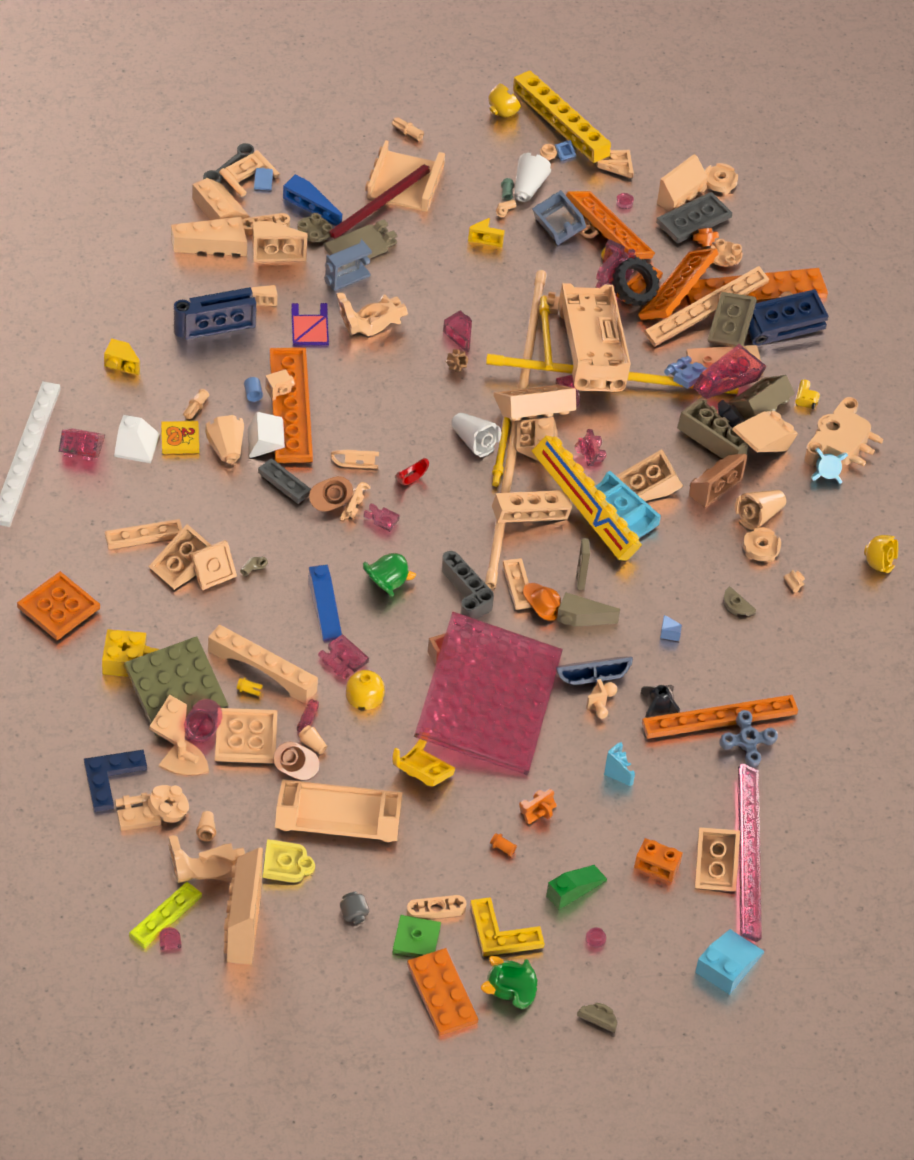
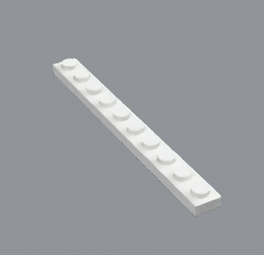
M42 381L0 493V525L11 526L61 390L60 384Z

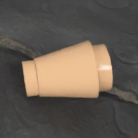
M308 725L298 735L302 743L319 755L328 747L315 727Z
M204 811L201 814L196 829V834L202 841H211L216 835L214 815L210 811Z

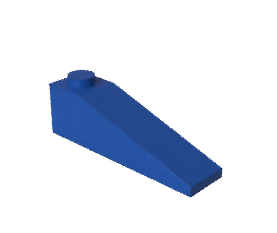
M295 174L283 185V199L312 214H320L321 218L335 226L342 222L343 214L310 181Z
M328 564L309 567L308 583L323 641L342 639Z

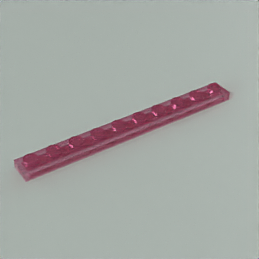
M741 764L738 767L740 936L758 942L762 939L759 770L746 764Z

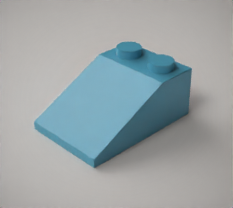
M729 929L699 957L695 973L730 995L764 954V950Z

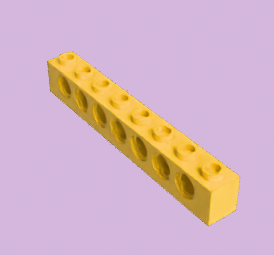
M531 70L514 77L513 91L568 141L571 140L572 144L590 161L595 163L610 156L611 142Z

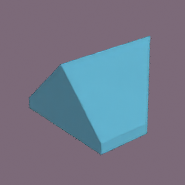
M620 742L608 751L604 775L632 786L635 772L627 769V766H630L631 763L627 761L626 752H622L623 744Z

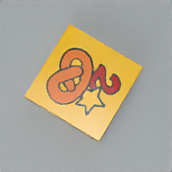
M161 421L162 454L199 453L198 421Z

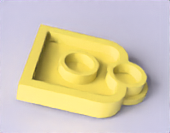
M267 839L262 878L296 883L301 881L304 876L314 872V860L307 856L304 846Z

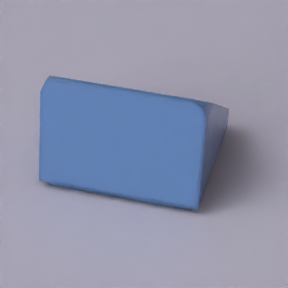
M571 140L555 145L557 157L560 161L577 156Z
M256 168L254 189L272 190L273 169Z

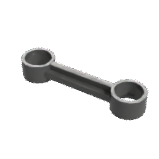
M248 143L240 144L237 147L236 155L216 171L209 170L205 172L203 180L206 178L215 179L216 182L221 184L223 177L219 171L253 154L254 147Z

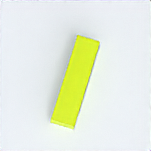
M189 882L184 883L131 930L129 937L145 949L201 899L202 893Z

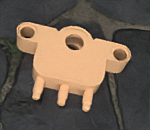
M844 398L833 414L823 415L819 419L815 436L806 448L804 460L808 465H816L819 456L815 449L818 447L823 455L833 454L838 456L846 452L848 456L841 461L842 465L854 462L865 466L866 461L857 455L860 451L871 455L875 453L874 449L866 445L868 439L880 444L883 443V438L870 431L871 424L869 421L856 415L858 401L855 398Z

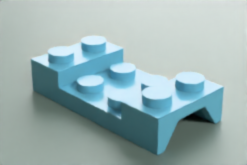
M608 471L602 481L595 486L597 490L605 494L606 501L616 508L618 516L628 523L627 527L635 532L639 538L659 526L661 515L611 471Z

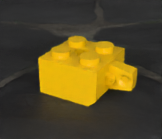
M107 629L102 657V675L129 677L124 667L125 662L159 649L146 646L147 634L145 632Z

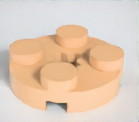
M717 163L713 167L710 165L705 169L708 177L707 189L728 194L736 187L738 174L736 175L735 169L727 164Z
M764 527L754 528L752 532H747L744 537L743 549L745 550V555L749 559L772 562L780 552L781 539L777 538L774 535L775 532L771 529ZM760 542H763L765 546H760Z
M177 785L157 786L152 790L148 799L150 811L156 817L157 815L163 817L165 822H178L189 810L188 800L182 793V789Z

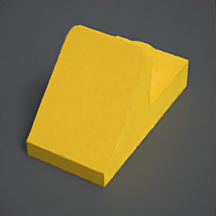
M487 218L470 226L468 241L503 247L505 230L490 228V218Z

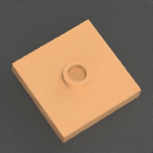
M226 540L190 553L200 589L204 590L237 577Z

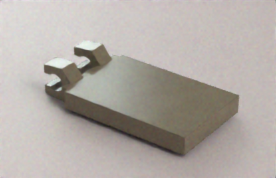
M384 219L378 221L375 225H366L324 243V248L332 255L360 244L362 239L372 250V254L368 255L370 259L387 252L388 247L397 244L395 239L397 234L394 230L388 232L386 228L388 223ZM355 261L343 265L340 268L343 270L345 268L355 265Z

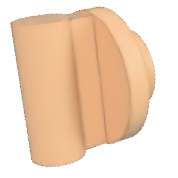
M792 570L783 577L793 592H797L800 587L805 585L803 582L805 577L799 570L796 572Z

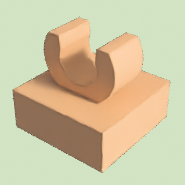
M549 292L548 295H543L547 297L550 314L558 315L559 297L555 296L556 292Z

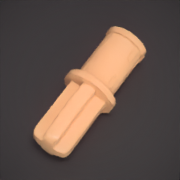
M398 117L393 119L392 125L403 131L404 135L408 134L417 141L423 138L424 131L414 127L411 122L407 123Z
M200 389L196 396L189 401L188 407L183 412L185 419H193L195 414L203 408V403L209 397L208 391Z

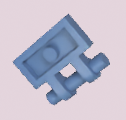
M687 356L681 357L676 363L669 364L664 373L667 376L673 375V381L688 389L708 377L710 369L697 362L690 364L692 359Z

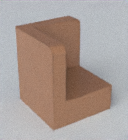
M446 633L429 638L427 652L435 666L453 661V655L447 646L448 635Z

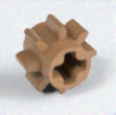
M453 349V353H447L448 356L445 362L449 366V370L461 372L462 368H467L466 365L469 359L465 355V351Z

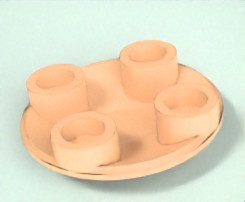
M717 239L715 244L709 248L717 249L719 254L713 263L718 266L729 267L736 265L743 256L740 244L728 242L724 239Z

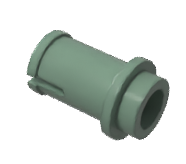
M505 178L501 182L502 199L504 198L506 201L513 198L515 184L510 178Z

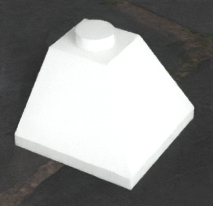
M123 415L118 429L114 457L151 463L160 433L142 418Z

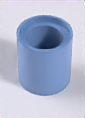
M256 377L246 379L244 381V388L247 399L251 402L261 400L263 392L260 380Z

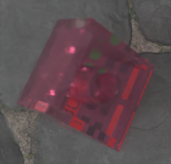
M74 428L62 429L58 452H63V456L74 458L75 455H80L83 460L93 461V458L99 457L105 434Z

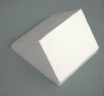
M261 412L255 414L248 427L250 458L285 448L282 417Z

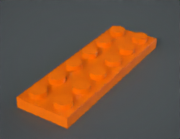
M568 191L566 193V197L580 211L583 217L587 218L593 227L597 228L605 238L609 239L613 246L624 254L625 258H653L655 252L591 191Z
M717 249L689 251L661 285L657 295L639 312L640 319L653 320L655 318H668L671 316L672 311L681 303V300L689 293L693 285L698 282L697 280L706 272L709 265L714 262V259L719 254Z

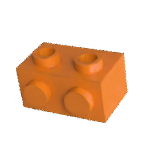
M645 838L636 855L634 868L672 882L681 864L683 852L662 845L655 840Z

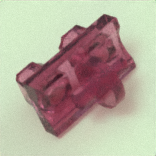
M587 429L586 436L579 438L574 447L577 453H582L585 456L587 466H593L596 461L603 462L607 454L605 450L598 449L602 445L601 436H595L593 429Z

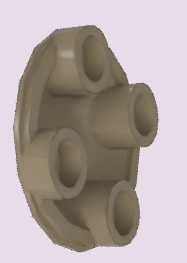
M313 213L311 216L303 218L297 225L299 231L307 233V240L311 242L327 240L330 237L329 231L333 229L332 225L327 220L321 218V215L318 213Z

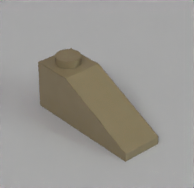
M565 592L558 609L557 621L572 626L617 624L620 609Z

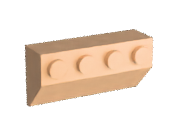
M556 384L493 392L502 415L510 418V421H519L521 417L535 419L537 415L550 417L553 416V413L565 415L569 414V411L576 410L575 388Z

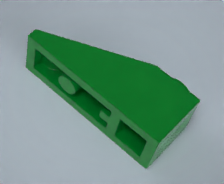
M595 865L568 871L548 882L546 897L560 910L606 882L607 878Z

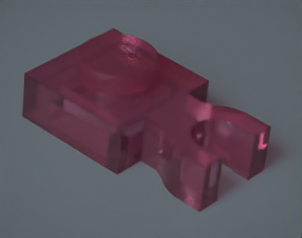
M372 503L369 505V510L372 512L365 510L363 516L367 519H373L375 525L389 532L400 519L399 514L385 507L380 510Z

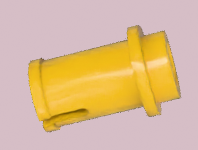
M246 677L239 679L236 688L240 690L239 692L242 693L244 691L258 697L260 696L261 692L253 688L262 690L263 684L246 680Z

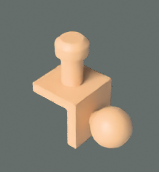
M601 679L597 680L594 690L587 698L586 709H596L598 718L603 719L607 717L608 710L604 708L607 696H614L617 693V686L612 682H607L603 685Z

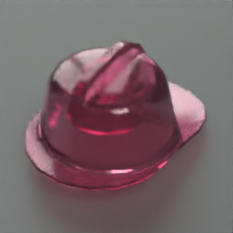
M211 699L200 700L189 712L184 722V729L190 741H208L219 727L223 718L222 710L215 701Z

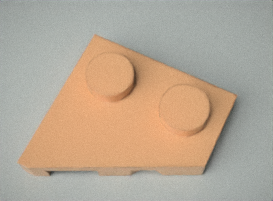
M610 150V156L596 162L598 168L633 178L634 172L630 150Z
M169 695L149 726V730L177 746L179 741H184L187 704Z

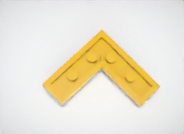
M491 897L470 901L483 957L544 948L545 943L540 926L500 932Z

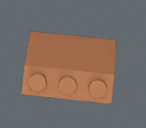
M728 455L723 460L720 459L711 469H706L700 477L694 478L691 481L689 496L706 508L742 481L747 455Z

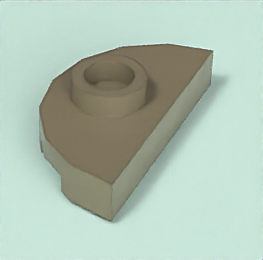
M729 586L725 590L724 606L729 612L734 615L741 614L746 616L756 613V609L733 588Z
M601 1003L584 1005L577 1012V1016L615 1033L618 1022L613 1014V1010L607 1005Z

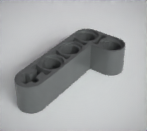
M455 551L445 552L442 557L441 570L465 597L461 602L460 617L466 622H472L492 611L493 591Z

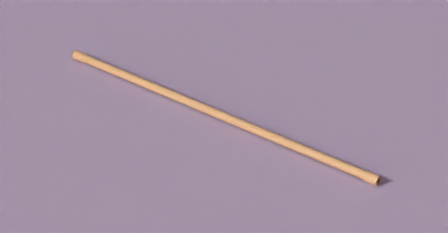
M538 270L535 276V288L523 359L532 360L539 319L540 297L543 294L547 275L543 270ZM521 368L518 389L527 388L530 369ZM512 421L501 493H510L517 454V421ZM497 520L489 567L485 583L490 589L496 588L497 571L505 523H497Z

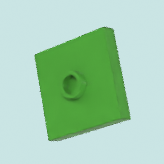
M400 915L392 953L417 958L435 952L441 922Z

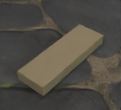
M589 539L581 540L576 571L578 590H585L590 558Z

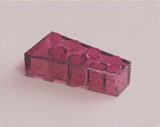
M738 344L704 370L693 388L700 395L708 399L758 381L767 366L742 345Z

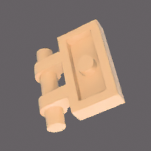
M145 792L139 796L129 797V795H125L123 798L115 799L116 807L124 806V809L117 810L121 831L161 825V817L159 815L156 817L148 807L150 794ZM142 803L141 807L131 808L133 804Z

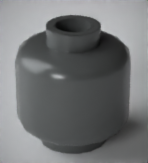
M356 891L342 897L343 900L340 902L344 919L348 922L353 921L354 924L365 921V916L370 912L365 896L358 894Z

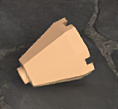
M228 415L216 417L211 425L210 422L206 423V438L221 461L234 463L240 458L244 430L243 419L239 418L237 420L236 416Z

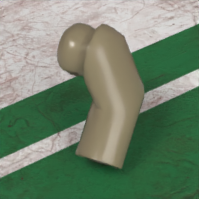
M263 556L250 558L240 569V573L243 576H248L252 570L264 569L268 564L267 558Z

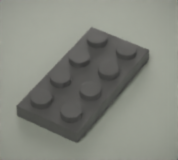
M710 192L657 217L656 223L678 244L692 237L693 234L699 233L698 229L711 228L732 218L733 212Z

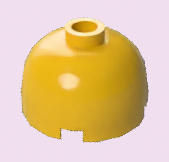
M501 83L494 87L488 96L489 110L494 115L498 114L501 117L507 118L517 113L521 105L514 94L510 95L507 92L509 89Z
M879 535L874 537L865 546L864 555L869 566L874 570L889 573L895 565L891 564L893 559H897L899 549L897 539H893L895 536Z
M360 670L349 678L346 684V698L352 706L356 708L359 706L365 707V710H370L379 706L383 701L385 686L382 678L377 673L370 670Z

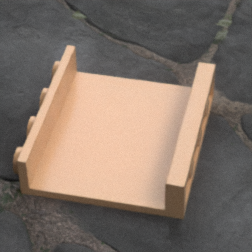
M385 140L383 147L380 146L379 158L375 159V169H372L370 172V181L366 182L365 191H367V199L374 200L425 164L430 167V173L390 200L388 204L428 212L444 168L445 153L439 152L436 161L388 151L389 141Z

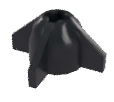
M723 399L717 404L718 415L722 418L725 417L732 428L746 421L734 404L729 405Z
M673 685L643 686L640 693L648 697L647 705L649 709L646 712V718H649L654 712L659 714L667 713L668 711L680 713V708L674 701Z

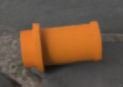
M495 833L490 841L492 847H497L509 856H512L517 845L502 837L503 834Z

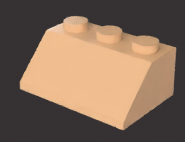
M695 154L660 180L657 204L668 212L693 201L697 195L704 193L707 188L708 177Z
M209 178L192 184V199L210 220L241 217V219L250 218L222 184Z

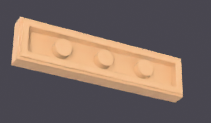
M180 519L108 530L105 531V538L108 550L172 540L182 530Z

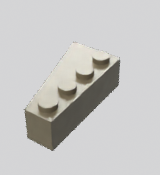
M704 396L681 412L677 429L722 459L728 455L747 454L749 445L732 430L733 428L728 424L729 421L725 417L722 418L717 414V409L714 406L707 404V399Z

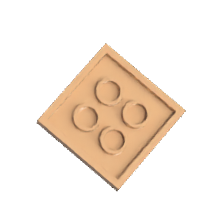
M218 708L215 761L274 763L273 756L276 750L278 710Z

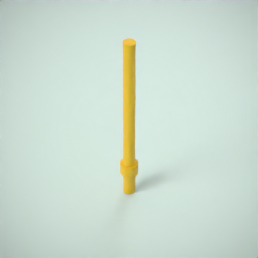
M541 296L539 314L542 318L545 366L547 371H551L553 363L548 316L550 314V307L547 304V297Z
M508 417L503 419L496 463L492 470V486L494 487L499 486L500 478L504 471L503 461L510 427V418Z

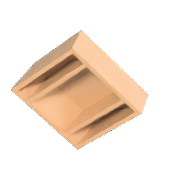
M263 848L254 849L237 857V864L232 865V882L229 886L230 896L227 901V918H225L224 954H227V962L251 965L253 963L262 890Z

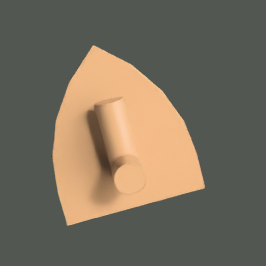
M185 739L184 741H179L177 746L174 745L159 764V767L180 775H200L209 772L208 763L203 753Z

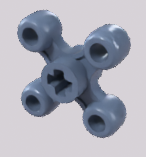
M742 710L736 717V723L740 726L741 732L737 735H733L730 732L724 733L719 740V744L724 750H730L734 746H739L745 750V763L748 767L754 768L761 761V754L757 751L756 745L759 743L766 745L774 744L778 738V733L773 728H766L764 731L758 732L751 726L752 714L747 710Z

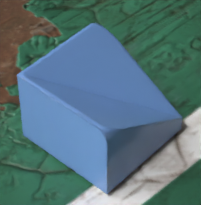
M664 615L660 638L679 641L682 625Z

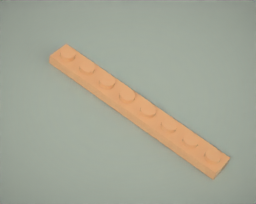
M758 266L645 330L644 334L655 347L714 314L721 292L747 295L767 284L769 278Z

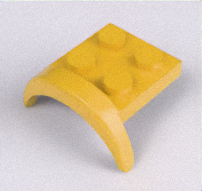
M425 731L416 745L405 756L400 758V750L394 748L392 762L394 766L405 771L409 776L416 777L423 781L425 785L433 787L454 775L455 767L423 750L429 738V733Z

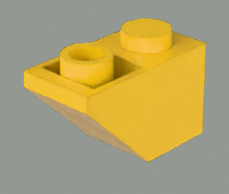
M111 338L104 352V366L139 375L140 360L130 344Z

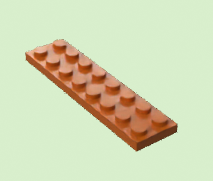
M809 268L765 273L769 278V282L746 295L756 297V303L779 298L784 292L797 294L816 289L820 298H827L828 291L820 269ZM742 275L697 280L698 282L693 285L686 295L689 305Z
M306 347L270 348L271 374L286 369L289 376H292L295 382V386L291 387V392L276 396V400L272 401L273 415L283 419L285 448L275 450V461L277 463L313 462Z

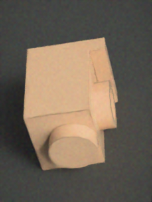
M286 369L265 375V389L272 401L276 400V396L291 392V387L295 386L293 377L289 376Z

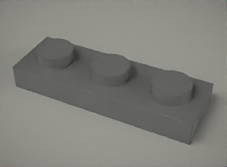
M272 458L258 468V473L297 504L309 496L311 488Z

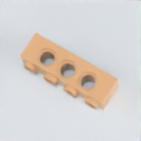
M563 490L496 493L492 509L497 523L567 520L572 505L569 497Z

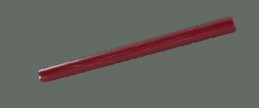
M425 164L420 166L329 231L330 237L336 239L429 174L430 167Z

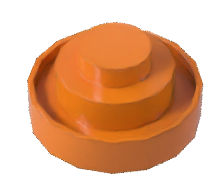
M712 228L698 229L699 233L693 234V240L698 241V244H702V247L712 246V242L719 238V232L712 231Z

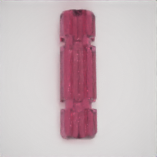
M310 699L308 701L307 707L300 718L301 721L298 722L297 732L300 733L306 726L311 724L319 707L317 700Z

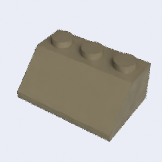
M787 375L764 377L727 403L729 405L734 404L745 420H748L762 412L777 410V406L790 401L789 398L795 392Z

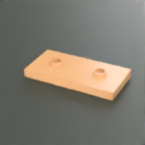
M757 345L743 346V349L736 347L692 348L686 351V355L692 359L690 364L697 362L710 369V374L705 379L763 376L764 373Z

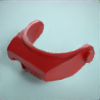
M423 458L410 467L397 472L395 479L403 485H409L418 481L427 471L429 460ZM413 471V474H411V475H409L408 477L405 478V475H407V474H409V473H411V472Z

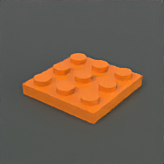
M59 571L18 601L17 608L54 639L59 640L98 611L100 603Z

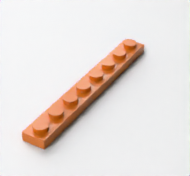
M792 694L643 718L642 726L647 739L736 725V717L742 710L749 711L752 714V722L797 715L798 708Z

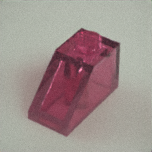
M459 310L444 319L443 333L466 353L469 352L472 320L468 315Z

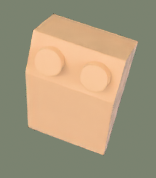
M271 221L253 222V262L306 261L307 233Z
M776 411L762 412L734 426L732 429L756 452L787 451L798 435L794 427L781 419V415Z
M662 449L616 475L644 501L668 496L683 487L671 462Z
M186 524L148 567L175 590L196 576L190 553L211 546V544Z
M699 827L695 889L736 892L739 830Z

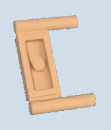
M258 150L219 171L222 177L241 197L245 196L247 192L238 182L255 174L256 168L264 166L266 169H273V177L275 179L280 176V173Z

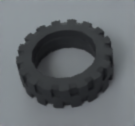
M631 257L614 269L615 272L612 274V278H614L612 285L615 286L614 291L619 294L618 297L621 300H625L626 304L641 306L657 295L659 278L656 276V270H653V266L650 263H646L645 259L641 260L639 257L632 259ZM627 269L636 270L643 276L646 283V292L644 294L635 293L629 288L625 278Z

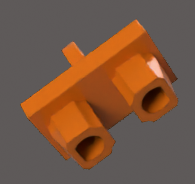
M551 789L546 792L538 790L535 792L532 801L529 802L524 799L519 803L520 812L524 814L525 822L528 824L542 816L546 819L553 816L552 809L557 807L554 801V791Z

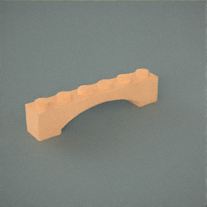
M219 624L208 637V652L223 660L226 658L239 660L261 670L281 684L290 693V696L307 705L316 694L318 677Z

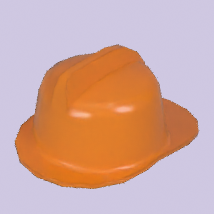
M537 583L526 584L523 588V595L536 613L544 620H555L561 604V598L557 591Z

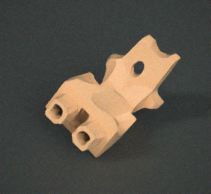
M341 292L336 293L340 306L339 312L350 335L362 333L366 336L377 334L390 323L401 324L400 318L408 315L405 304H401L397 296L389 299L384 294L378 303H370L356 313L345 294Z
M174 835L169 836L168 846L174 867V875L178 883L186 882L193 878L232 882V865L237 864V857L245 854L244 848L233 849L232 844L228 843L198 853L199 858H190L180 848L178 837Z

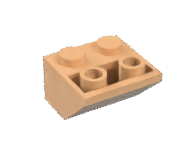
M554 417L517 421L516 450L539 461L532 453V450L546 435L557 437L558 431Z

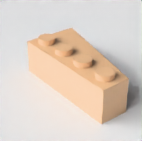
M241 217L171 225V242L174 252L198 253V251H204L207 254L213 255L214 252H221L232 256V253H237L247 257V239Z

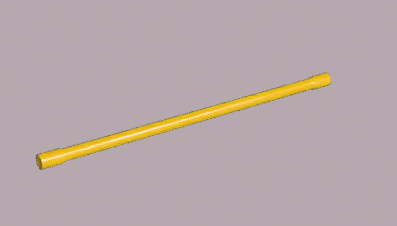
M487 354L486 357L487 365L547 371L545 361L512 358L495 354ZM552 362V372L572 374L574 365ZM629 372L627 381L683 387L673 381L674 377ZM701 380L689 388L737 395L739 384Z

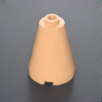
M780 490L744 493L736 499V515H740V523L750 530L761 527L786 505V496Z

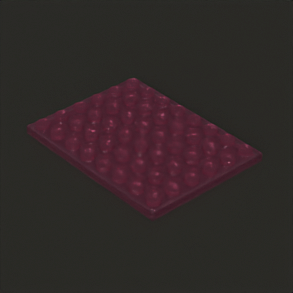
M452 612L414 737L528 775L556 676V667L559 665L563 649Z

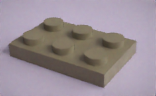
M721 292L708 336V342L743 349L757 301L756 297Z

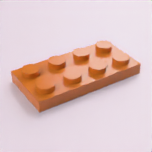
M446 948L407 960L409 971L438 1036L478 1023L479 1019Z

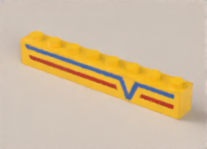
M546 435L533 448L532 453L618 560L628 561L642 546L638 535L627 527L628 523L619 517L616 513V508L606 501L605 494L597 490L594 486L595 482L583 472V467L572 459L573 455L568 450L563 448L562 441L556 436Z

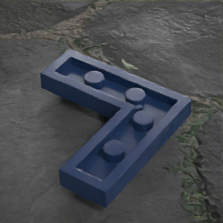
M144 749L84 758V767L94 812L114 809L108 776L147 770Z

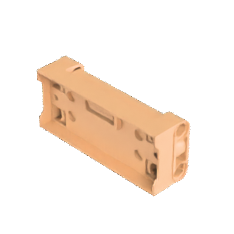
M562 283L558 308L560 317L565 320L574 364L572 372L574 387L580 391L619 392L624 390L631 363L613 285H603L600 288L574 287L571 283Z

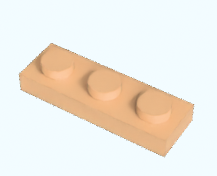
M522 558L504 560L503 569L515 610L532 608L523 595V588L529 582Z

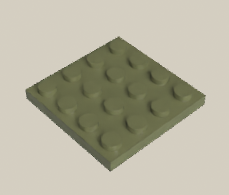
M198 636L124 663V667L150 725L169 695L187 704L186 724L217 713L218 708L229 707Z

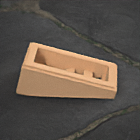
M275 285L251 287L256 305L277 306L278 295Z

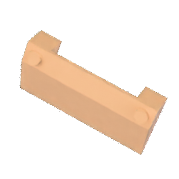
M282 779L276 808L275 828L282 831L296 830L380 839L384 842L397 841L403 792Z

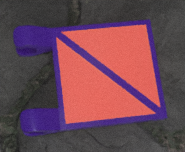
M292 303L293 345H329L327 303H320V315H299V304Z

